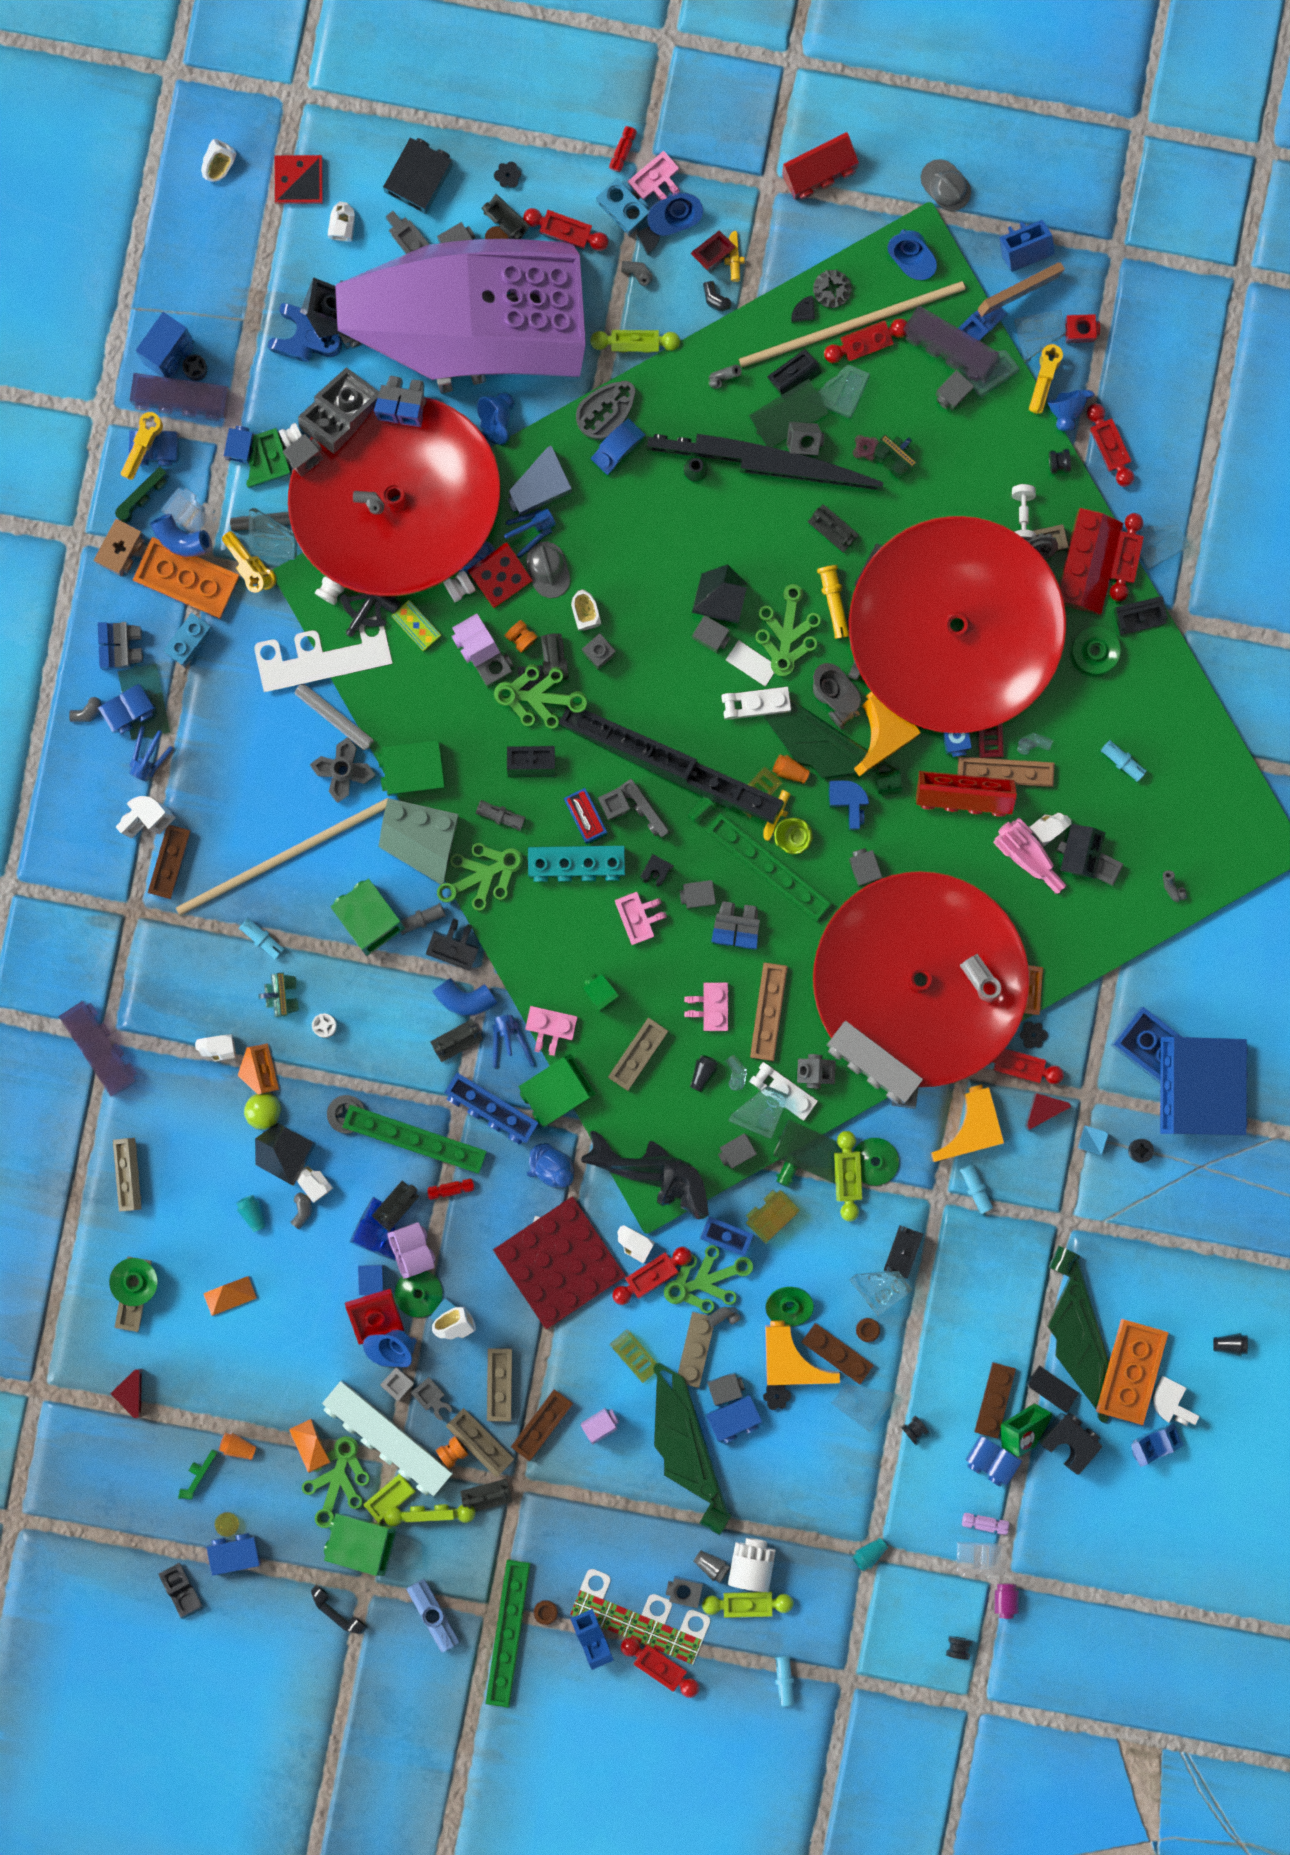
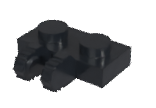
M453 918L447 935L437 931L433 932L426 955L471 971L479 947L467 943L472 925L467 924L465 926L462 939L458 940L453 938L458 927V920Z

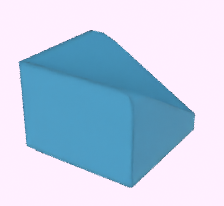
M1084 1125L1077 1148L1102 1156L1109 1133Z

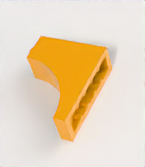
M872 692L866 696L868 700L862 705L871 726V742L865 758L854 768L859 776L908 744L921 733L915 724L893 713Z
M982 1084L968 1088L969 1093L964 1094L966 1107L962 1126L947 1145L930 1153L933 1162L1004 1143L989 1088L983 1089Z
M784 1320L770 1321V1325H765L767 1385L840 1383L839 1371L819 1368L807 1361L799 1353L791 1337L790 1325L785 1324Z

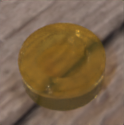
M223 1512L215 1520V1529L221 1536H232L239 1528V1519L232 1512Z

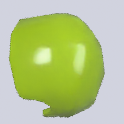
M799 818L784 819L777 825L774 832L776 845L790 854L803 853L810 847L813 840L811 827L807 822Z
M256 1093L246 1102L244 1116L247 1123L253 1128L266 1130L277 1123L282 1107L278 1098L272 1093Z

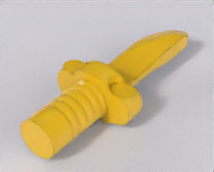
M733 231L729 236V240L736 247L730 253L729 258H724V264L730 265L731 281L738 282L741 280L740 265L745 264V257H739L737 231Z
M784 790L781 791L779 799L784 801V805L774 824L767 822L764 828V839L766 841L770 840L780 815L786 817L788 812L784 811V808L791 794Z

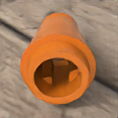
M781 754L777 758L772 772L777 774V777L803 784L810 773L809 770L788 755L783 756Z
M225 1432L219 1446V1451L224 1452L223 1455L252 1460L256 1450V1446H253L233 1432L231 1434Z

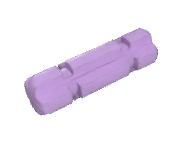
M964 1513L962 1517L963 1527L972 1528L974 1526L977 1530L991 1533L997 1531V1534L1007 1535L1009 1531V1522L1005 1520H999L998 1522L995 1518L981 1515L974 1517V1514Z

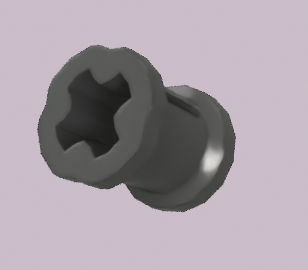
M856 709L851 713L831 711L828 715L838 728L842 730L849 720L854 716L858 717L860 713Z

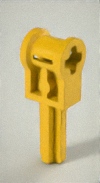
M1055 344L1045 346L1039 358L1041 367L1029 406V410L1035 414L1043 412L1054 372L1059 367L1063 358L1062 349ZM1049 355L1054 356L1053 361L1048 360Z
M146 412L140 417V428L133 440V448L121 471V475L129 480L134 479L146 451L150 450L155 437L163 430V422L153 412ZM154 419L156 427L148 429L147 421L152 422Z
M232 531L224 534L222 541L239 562L236 569L245 579L247 588L254 593L260 592L263 589L273 588L276 584L274 572L266 568L258 556L251 557Z

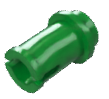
M787 1155L780 1174H776V1177H778L776 1182L786 1187L793 1184L794 1181L792 1179L801 1161Z

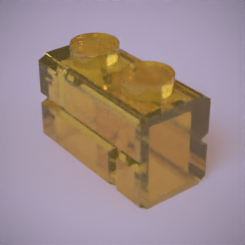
M772 1190L763 1198L766 1203L760 1209L755 1206L746 1215L748 1220L745 1223L765 1244L800 1211L781 1190L778 1192Z

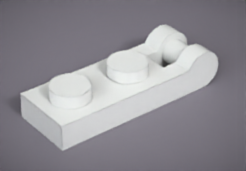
M788 687L721 695L722 703H725L724 719L726 720L791 712ZM734 702H741L742 709L736 710Z
M762 1062L759 1067L760 1071L756 1076H752L749 1082L804 1121L817 1103V1100ZM768 1075L774 1079L769 1087L763 1083Z

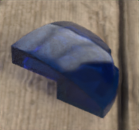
M372 1197L355 1228L350 1243L396 1261V1256L391 1248L387 1234L395 1231V1226L388 1232L371 1216L382 1204L380 1200Z

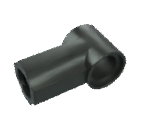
M554 633L541 636L544 655V678L549 675V671L553 667H559L563 670V679L561 681L569 680L567 660L564 659L562 635ZM553 672L552 677L559 678L560 673Z

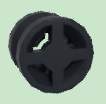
M189 355L183 361V371L190 380L200 381L205 378L208 366L200 355Z
M1063 449L1062 452L1049 451L1051 475L1057 474L1058 471L1071 472L1069 449Z
M1136 1139L1130 1143L1128 1154L1133 1161L1143 1163L1152 1158L1154 1148L1150 1141Z
M916 1415L912 1418V1422L901 1426L915 1446L920 1443L922 1437H928L931 1434Z
M949 1636L950 1647L946 1650V1656L969 1660L970 1654L968 1650L972 1646L973 1640Z

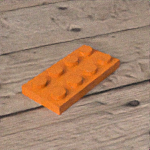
M152 537L133 581L221 619L240 576L197 556L184 557L174 554L165 548L158 539Z
M1121 1319L1096 1412L1140 1425L1144 1424L1169 1332Z

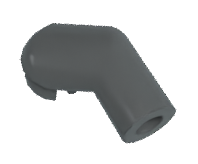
M622 261L621 273L634 274L642 286H648L652 282V274L644 263Z
M732 365L711 373L709 376V386L714 389L721 388L722 381L741 375V367L739 365Z
M354 491V503H366L373 514L383 512L384 502L376 492Z
M91 697L83 710H70V722L93 721L100 713L98 708L101 706L100 699Z
M1170 870L1163 873V884L1171 899L1175 902L1185 900L1187 898L1185 888H1176L1174 872Z
M301 1192L297 1193L294 1197L298 1213L290 1222L299 1230L313 1212L311 1199L308 1195Z
M722 1307L706 1319L713 1328L725 1319H728L729 1323L733 1325L741 1319V1316L737 1313L738 1310L735 1307Z

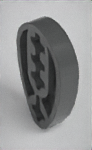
M628 381L611 383L595 390L584 398L576 411L577 426L582 434L593 440H605L614 429L623 423L633 406L635 397L633 384ZM621 387L623 389H630V396L628 398L626 396H623L619 400L615 401L620 395L619 389ZM603 404L607 406L613 405L611 408L612 413L606 412L603 415V422L596 421L594 430L591 428L585 429V421H593L595 418L593 413L597 412L600 414L603 411Z

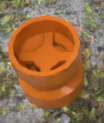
M523 620L518 621L505 634L509 641H513L516 644V649L520 653L527 650L538 638L534 632H530L527 629V625Z
M456 1436L449 1440V1445H441L436 1449L438 1456L448 1469L455 1465L458 1458L464 1459L469 1455Z

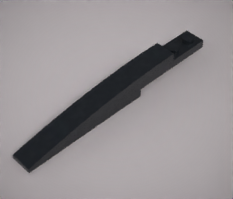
M654 434V437H648L647 450L739 462L741 463L740 472L878 491H882L883 482L852 470L764 445L697 434L696 443H692L691 439L678 437L677 441L669 440L668 436Z
M567 706L559 721L560 726L596 745L730 809L733 806L774 824L784 805V801L699 764L696 758L587 710L573 712Z

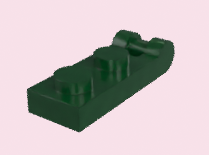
M161 466L117 507L115 514L120 521L124 523L130 522L132 512L138 507H144L151 499L149 496L155 490L160 491L168 483L166 479L169 475Z

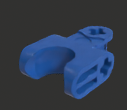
M287 303L280 305L279 312L281 315L293 321L297 325V329L293 337L289 339L271 338L267 344V348L270 351L303 362H310L312 353L326 357H334L340 353L342 343L338 334L319 338L307 316L300 312V307ZM332 339L334 345H329L327 348L324 342H329Z

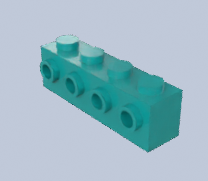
M624 846L528 847L529 878H534V882H548V877H558L559 882L572 881V877H581L582 881H596V877H605L606 881H619L620 876H625Z

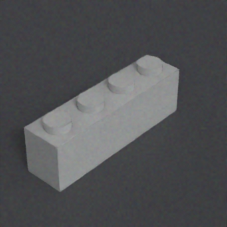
M847 1021L843 1022L826 1045L830 1048L828 1052L838 1060L841 1058L849 1062L848 1068L858 1075L862 1072L868 1077L867 1082L876 1089L882 1087L888 1092L886 1096L896 1104L899 1101L904 1104L923 1080Z

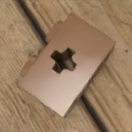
M115 519L93 561L122 577L124 572L128 573L133 564L131 558L135 551L139 552L145 540L142 539L143 533ZM117 545H123L126 548V551H120L118 554V551L116 550Z

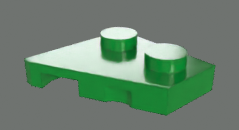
M274 428L254 435L252 443L253 452L249 463V478L246 482L247 487L252 488L291 475L289 463L282 452L284 447L278 429Z

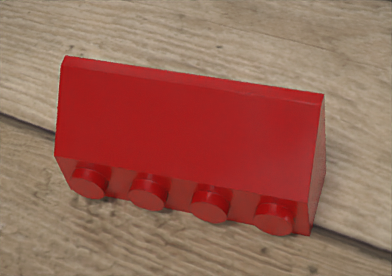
M1079 508L1059 583L1065 607L1101 615L1110 581L1109 577L1119 532L1122 531L1123 522L1103 513Z
M919 771L916 805H920L923 809L942 807L950 812H957L959 809L968 810L972 814L992 812L995 816H1006V814H1012L1017 795L1015 781Z

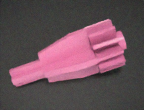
M1018 818L1016 821H1012L1011 824L1007 822L999 829L1000 835L995 838L993 843L1005 856H1010L1016 864L1033 877L1042 878L1055 893L1058 894L1065 888L1066 884L1051 869L1054 865L1037 839L1031 835L1033 832L1021 819Z

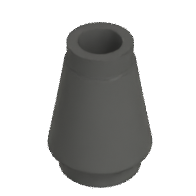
M700 1550L693 1561L713 1582L716 1580L721 1583L730 1570V1566L726 1564L727 1561Z

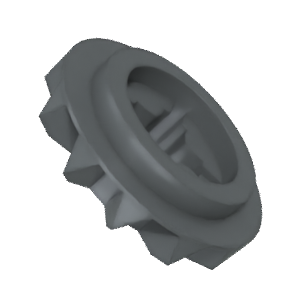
M837 269L826 270L818 275L814 282V296L825 307H839L850 297L851 282L846 274L839 272ZM829 280L833 282V285L840 286L836 289V297H834L831 291H824L829 287Z
M1040 533L1039 536H1032V539L1026 540L1040 553L1044 560L1053 556L1058 549V542L1051 534L1044 536Z
M342 1095L330 1103L327 1109V1119L334 1130L340 1133H352L354 1131L342 1128L345 1118H336V1116L343 1113V1104H345L347 1110L350 1104L365 1108L356 1097Z

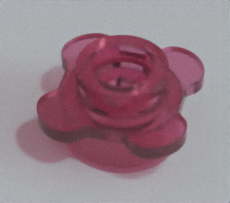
M858 435L855 438L856 448L853 450V456L855 458L864 457L869 461L874 460L876 457L875 447L878 445V440L875 437L869 438ZM863 446H867L868 449L864 450Z

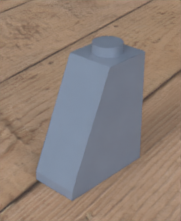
M552 446L545 449L509 491L511 498L507 499L513 512L518 511L519 516L572 493Z

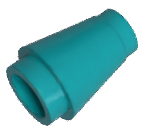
M254 1195L247 1196L236 1203L238 1206L237 1211L253 1232L266 1226L259 1200L255 1199Z
M879 1537L877 1540L857 1549L852 1559L863 1572L867 1569L870 1570L885 1553L888 1546Z

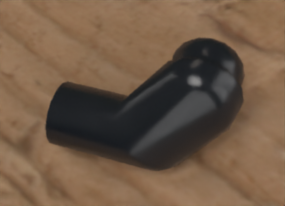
M714 281L703 283L708 306L720 312L729 310L731 300L716 293Z

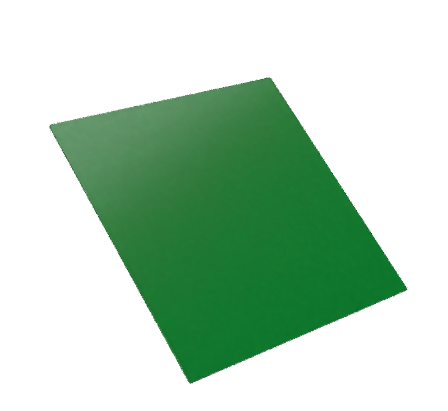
M932 202L923 204L680 341L677 349L672 351L665 349L511 435L509 441L505 444H495L490 447L499 471L500 500L494 525L486 541L492 544L495 550L507 542L517 556L542 530L537 532L533 526L507 539L504 538L505 534L531 522V519L510 525L506 524L507 520L519 517L518 511L513 512L507 499L511 498L509 491L545 449L552 446L572 493L526 514L533 513L539 509L543 511L546 508L550 511L556 525L551 527L552 532L544 536L539 542L554 543L561 549L570 576L567 590L558 597L547 598L536 591L531 581L493 608L472 576L467 574L476 591L471 594H464L461 600L454 602L443 582L423 591L394 596L396 597L395 599L401 602L396 611L410 600L441 634V637L423 652L392 618L393 614L381 606V618L386 621L384 629L392 664L330 677L358 728L373 739L370 749L377 761L378 754L382 753L381 747L439 740L445 789L398 795L397 797L403 802L459 815L450 859L454 854H461L466 859L487 866L498 862L485 856L481 858L475 857L472 854V846L476 843H482L485 847L499 852L512 848L521 853L523 864L518 871L512 872L507 887L508 895L504 900H498L493 895L494 888L499 886L502 871L493 875L485 899L486 908L484 910L477 911L472 906V900L477 896L481 881L457 893L455 899L467 921L472 925L476 937L526 1024L530 1006L577 1017L572 1040L558 1038L555 1055L553 1056L549 1055V1047L553 1036L544 1034L541 1052L549 1066L571 1054L595 1091V1096L574 1108L589 1137L591 1138V1131H596L602 1135L611 1150L621 1158L634 1159L642 1158L646 1153L649 1141H654L670 1157L682 1159L690 1163L698 1171L704 1183L707 1200L888 1098L886 1090L882 1087L876 1089L867 1082L868 1077L862 1072L859 1075L847 1067L849 1062L843 1058L838 1060L828 1052L830 1048L826 1045L831 1038L821 1021L814 996V961L826 926L838 909L851 896L873 883L870 882L858 887L849 862V858L854 857L853 852L866 848L867 852L873 850L882 878L906 872H934L961 879L986 893L1002 908L1015 926L1021 938L1028 965L1043 967L1040 1011L1290 870V822L1167 608L1165 607L1168 618L1166 620L1167 624L1119 635L1113 611L1116 607L1159 597L1140 561L1138 562L1134 583L1126 582L1129 594L1124 601L1116 602L1110 597V588L1117 582V580L1110 579L1101 615L1065 607V642L1055 673L1048 685L1031 705L1018 715L1003 722L1004 757H990L986 759L1054 763L1053 787L1015 785L1017 795L1012 814H1006V816H995L992 812L972 814L968 810L959 809L957 812H950L942 807L923 809L920 805H916L919 771L957 774L958 757L953 758L952 754L946 755L942 732L925 729L916 725L921 733L908 744L884 759L885 762L894 768L899 767L902 791L878 794L875 772L864 773L861 776L856 774L822 779L812 766L799 763L810 771L804 784L777 777V774L772 772L779 755H788L793 760L794 758L763 715L730 720L724 719V711L726 709L725 703H722L721 695L788 687L790 699L869 750L871 726L862 705L868 700L866 696L872 691L868 688L861 674H859L857 680L848 677L855 661L851 650L849 636L843 637L842 629L840 628L842 637L835 639L827 596L821 591L823 584L817 569L838 565L836 570L839 584L843 587L840 595L849 630L850 605L856 588L854 583L876 543L883 546L897 534L918 523L941 517L966 516L992 521L1013 532L1022 530V525L1019 524V507L1022 506V501L1012 498V488L1021 484L1032 485L1036 488V497L1033 500L1026 501V506L1029 507V524L1026 525V530L1035 531L1063 524L1068 547L1079 508L1103 513L1114 518L1065 431L1057 429L1056 423L1058 419L1051 412L1047 400L1041 414H1035L1029 410L1036 381L1002 322L1000 321L973 348L956 332L978 310L984 300L988 298ZM906 229L919 232L926 240V246L933 253L937 263L935 273L930 278L915 280L909 277L888 253L887 246L890 239L900 234L901 230ZM837 269L839 272L846 274L851 282V294L843 305L836 308L825 307L814 296V282L818 275L826 270ZM829 280V287L824 291H831L834 297H836V289L840 286L833 285V282ZM961 281L965 285V290L743 367L741 368L740 376L722 381L721 388L714 389L709 386V376L711 373L732 365L740 366V358ZM813 296L815 321L791 323V316L795 306L805 297ZM900 318L906 320L909 324V332L906 336L902 338L891 336L893 345L851 361H848L845 354L837 363H830L824 357V351L827 346L831 344L842 346L840 337L882 321L886 322L887 327H891L892 322ZM806 349L818 362L822 373L784 400L767 376ZM957 370L974 387L952 411L949 407L947 409L943 408L936 399L938 397L935 394ZM628 381L635 388V397L627 419H630L645 436L635 449L627 454L616 468L607 475L591 460V457L600 448L599 445L604 440H593L582 434L577 426L576 411L581 401L595 390L611 383ZM621 387L619 389L620 395L615 401L619 400L623 396H626L628 398L630 396V389H623ZM603 404V411L600 414L597 412L593 413L595 417L593 421H585V429L591 428L594 430L595 422L598 420L603 422V415L606 412L611 414L613 405L607 406ZM789 423L818 424L821 432L824 433L823 447H819L818 455H800L831 463L883 482L882 491L743 473L740 472L741 463L649 451L647 450L648 437H654V434L668 436L669 440L677 441L678 437L691 439L692 443H696L697 434H703L789 451L786 445ZM805 436L801 441H808L811 436ZM886 436L897 447H900L910 437L912 441L904 448L903 452L915 463L911 465L883 438ZM1063 449H1069L1071 472L1058 471L1057 474L1051 475L1049 451L1062 452ZM692 458H699L707 465L706 476L697 482L689 480L684 474V465ZM693 464L692 468L698 470L700 466ZM822 504L859 534L844 553L808 523L813 513ZM1068 549L1056 551L1053 556L1045 560L1052 570L1058 585ZM527 552L522 557L517 558L529 574L526 561ZM304 553L297 555L272 570L276 576V583L304 632L316 631L318 633L322 652L362 644L359 629L355 631L353 637L346 635V630L350 627L349 625L353 618L345 611L340 597L343 594L347 597H352L364 593L343 587L344 591L338 595L336 605L323 600L315 592L321 588L322 580L326 576L312 565ZM728 564L748 586L739 624L708 617L729 629L727 636L730 637L728 644L724 650L719 648L718 652L715 653L692 639L693 633L704 615L692 613L701 573ZM459 571L452 577H450V579L456 578ZM796 584L802 589L803 596L801 601L796 604L793 629L806 621L807 616L811 613L818 614L821 621L818 627L811 628L790 644L789 653L803 645V640L809 636L816 639L817 647L814 651L807 652L794 662V669L789 675L778 676L774 673L766 686L726 661V658L737 642L741 641L771 661L772 658L763 645L757 643L755 639L756 633L761 629L769 632V640L780 652L781 641L766 621L760 619L759 610L763 606L771 607L773 616L783 628L787 606L783 593L788 585ZM792 589L789 591L790 597H797L798 592ZM580 590H586L592 594L601 620L600 626L585 631H578L571 606L573 597ZM583 595V600L589 602V599ZM366 599L352 601L350 605L358 612ZM375 604L366 618L376 616ZM580 606L578 613L579 615H584L588 613V610ZM767 609L763 610L761 613L762 616L765 618L771 615L770 611ZM475 614L483 622L498 650L503 656L507 654L514 665L510 668L512 675L487 688L472 661L467 663L461 653V650L464 648L458 649L451 637L455 635L452 627ZM812 616L809 618V623L815 625L818 623V619ZM954 618L951 620L950 626L953 630L960 631L964 627V622L960 618ZM520 620H523L530 632H534L538 636L537 640L523 653L516 649V644L513 641H509L505 637V634ZM365 625L364 631L367 636L375 637L378 635L380 628ZM1093 626L1104 627L1112 631L1118 638L1121 648L1120 657L1116 665L1111 670L1102 674H1091L1082 670L1073 657V644L1076 637L1083 630ZM554 633L561 634L569 680L554 683L544 691L545 693L571 695L575 691H580L587 697V705L584 710L696 758L699 764L779 798L782 790L790 793L791 795L784 808V811L788 812L786 817L780 815L775 829L781 821L787 818L804 820L812 830L813 840L810 847L800 854L785 852L775 843V829L770 840L766 841L764 839V828L767 821L733 806L730 809L718 803L715 810L712 809L699 822H694L689 817L688 812L703 799L701 795L654 774L559 724L553 729L546 727L543 718L528 701L519 700L526 710H531L535 714L533 725H523L521 718L510 705H501L496 701L494 697L496 686L501 682L512 683L519 677L518 667L531 664L542 665L544 679V655L541 636ZM760 633L758 635V639L760 641H765L767 639V635L765 633ZM598 634H601L616 651V655L597 670L582 653V648ZM307 636L314 648L316 644L314 638ZM807 640L805 645L807 648H813L814 642ZM1093 647L1091 649L1093 655L1097 656L1100 654L1099 648ZM780 660L778 666L785 668L787 667V662ZM498 662L492 663L489 667V671L492 674H499L503 669V666ZM824 663L838 666L860 694L861 701L857 708L860 715L858 717L854 716L849 720L842 730L838 728L828 715L829 712L836 710L828 704L820 702L813 693L814 672L819 665ZM509 690L502 691L504 696L511 694ZM575 697L573 701L579 704L582 702V699ZM734 702L736 710L742 709L741 702ZM543 703L551 713L558 715L559 721L568 706ZM525 715L524 720L529 722L532 720V717ZM553 717L547 719L550 724L556 723ZM996 726L984 730L996 729ZM977 731L969 732L971 749L966 751L967 755L961 757L979 758ZM997 735L984 736V740L997 739ZM1109 740L1123 752L1130 753L1131 758L1147 770L1138 782L1122 768L1119 770L1115 767L1116 763L1100 752ZM984 745V749H997V745ZM555 746V777H508L507 747ZM632 779L670 830V834L664 838L660 835L655 837L647 826L650 821L645 815L641 817L634 808L636 802L630 798H625L630 812L608 821L598 801V797L619 788L625 782ZM830 781H851L858 784L865 791L869 805L859 806V810H864V824H860L859 830H849L848 807H829ZM584 788L607 831L606 835L588 844L585 843L564 801L565 797ZM483 800L500 808L504 806L508 811L525 816L521 831L507 825L495 824V821L476 815L480 801ZM720 813L832 903L818 922H815L706 833V830ZM1061 813L1070 818L1071 824L1093 827L1106 832L1101 853L1123 863V866L1113 886L1097 878L1077 876L1061 871L1064 855L1056 851L1061 841L1067 844L1070 825L1043 847L1054 865L1051 869L1066 884L1065 888L1057 894L1042 878L1033 877L1016 864L1010 856H1005L993 841L1000 835L999 829L1007 822L1011 824L1012 821H1016L1019 818L1030 827L1044 815L1053 816ZM624 846L625 876H620L619 881H606L605 877H596V881H582L581 877H572V881L559 882L558 877H548V882H534V878H529L528 847ZM475 847L474 852L477 855L482 854L483 847ZM652 854L674 865L672 872L668 873L664 882L659 887H656L659 875L654 879L653 874H651L646 884L640 881V876ZM510 856L506 862L509 865H513L516 859ZM455 857L453 859L454 865H460L462 858ZM449 859L445 882L453 885L476 872L462 867L454 868ZM1170 870L1174 872L1176 888H1185L1187 896L1185 900L1175 902L1171 899L1163 884V873ZM712 880L715 905L687 909L686 904L681 905L679 890H684L683 884ZM502 888L497 889L496 895L503 897L505 890ZM635 892L638 893L642 904L660 898L661 904L644 910L647 918H650L657 913L665 912L667 917L650 924L654 934L653 938L632 945L615 900ZM477 899L475 906L477 908L483 907V900ZM723 901L735 903L733 916L743 917L744 905L757 906V920L760 921L756 950L735 947L737 925L735 926L733 946L711 943L716 914H719ZM763 963L787 966L774 1061L750 1058ZM593 974L597 976L602 974L619 995L616 1001L601 1012L583 990V987L586 986L584 981ZM917 974L914 976V982L917 986L922 987L926 984V978L922 974ZM704 983H728V1031H704V1017H685V1012L688 1010L704 1012V1002L687 1003L685 1002V997H704ZM1024 1013L1021 1022L1033 1015ZM650 1018L668 1032L627 1091L609 1079L608 1076L646 1020ZM530 1031L535 1041H537L538 1033ZM701 1054L719 1062L717 1072L706 1085L703 1092L690 1087L696 1059H699ZM808 1054L823 1055L822 1059L836 1060L835 1084H821V1089L807 1088V1083H797L798 1059H808ZM762 1062L817 1100V1103L804 1121L749 1082L752 1076H756L760 1071L759 1067ZM768 1075L763 1083L769 1087L774 1079ZM745 1133L756 1155L732 1169L729 1165L724 1166L718 1156L721 1153L720 1147ZM610 1172L644 1233L648 1234L687 1212V1210L680 1207L681 1200L675 1199L671 1205L663 1207L659 1205L657 1197L661 1187L634 1181Z

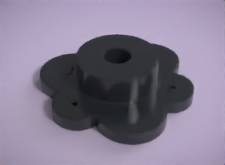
M516 163L499 164V170L494 172V179L500 182V186L503 188L507 186L515 188L518 185V179L521 177V172L517 170Z
M1027 1022L1023 1026L1024 1031L1020 1033V1038L1024 1040L1023 1044L1026 1048L1041 1047L1042 1041L1048 1037V1033L1042 1029L1041 1023L1033 1024L1032 1022Z
M767 1385V1393L763 1395V1399L767 1401V1406L771 1410H775L778 1407L781 1409L785 1408L786 1402L791 1399V1393L785 1390L784 1385Z

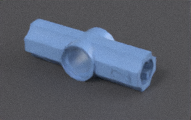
M425 1578L406 1588L422 1617L423 1623L429 1629L441 1653L460 1643L444 1614L443 1608L437 1602ZM430 1609H435L439 1612L440 1618L435 1622L428 1620L426 1612Z

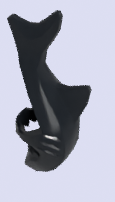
M596 1131L590 1132L593 1148L589 1153L582 1156V1163L606 1169L611 1173L634 1181L661 1187L657 1203L662 1207L671 1205L675 1199L681 1200L680 1207L687 1210L693 1218L704 1219L709 1215L703 1180L690 1163L679 1158L670 1157L654 1141H649L646 1153L642 1158H621L611 1150L602 1135Z

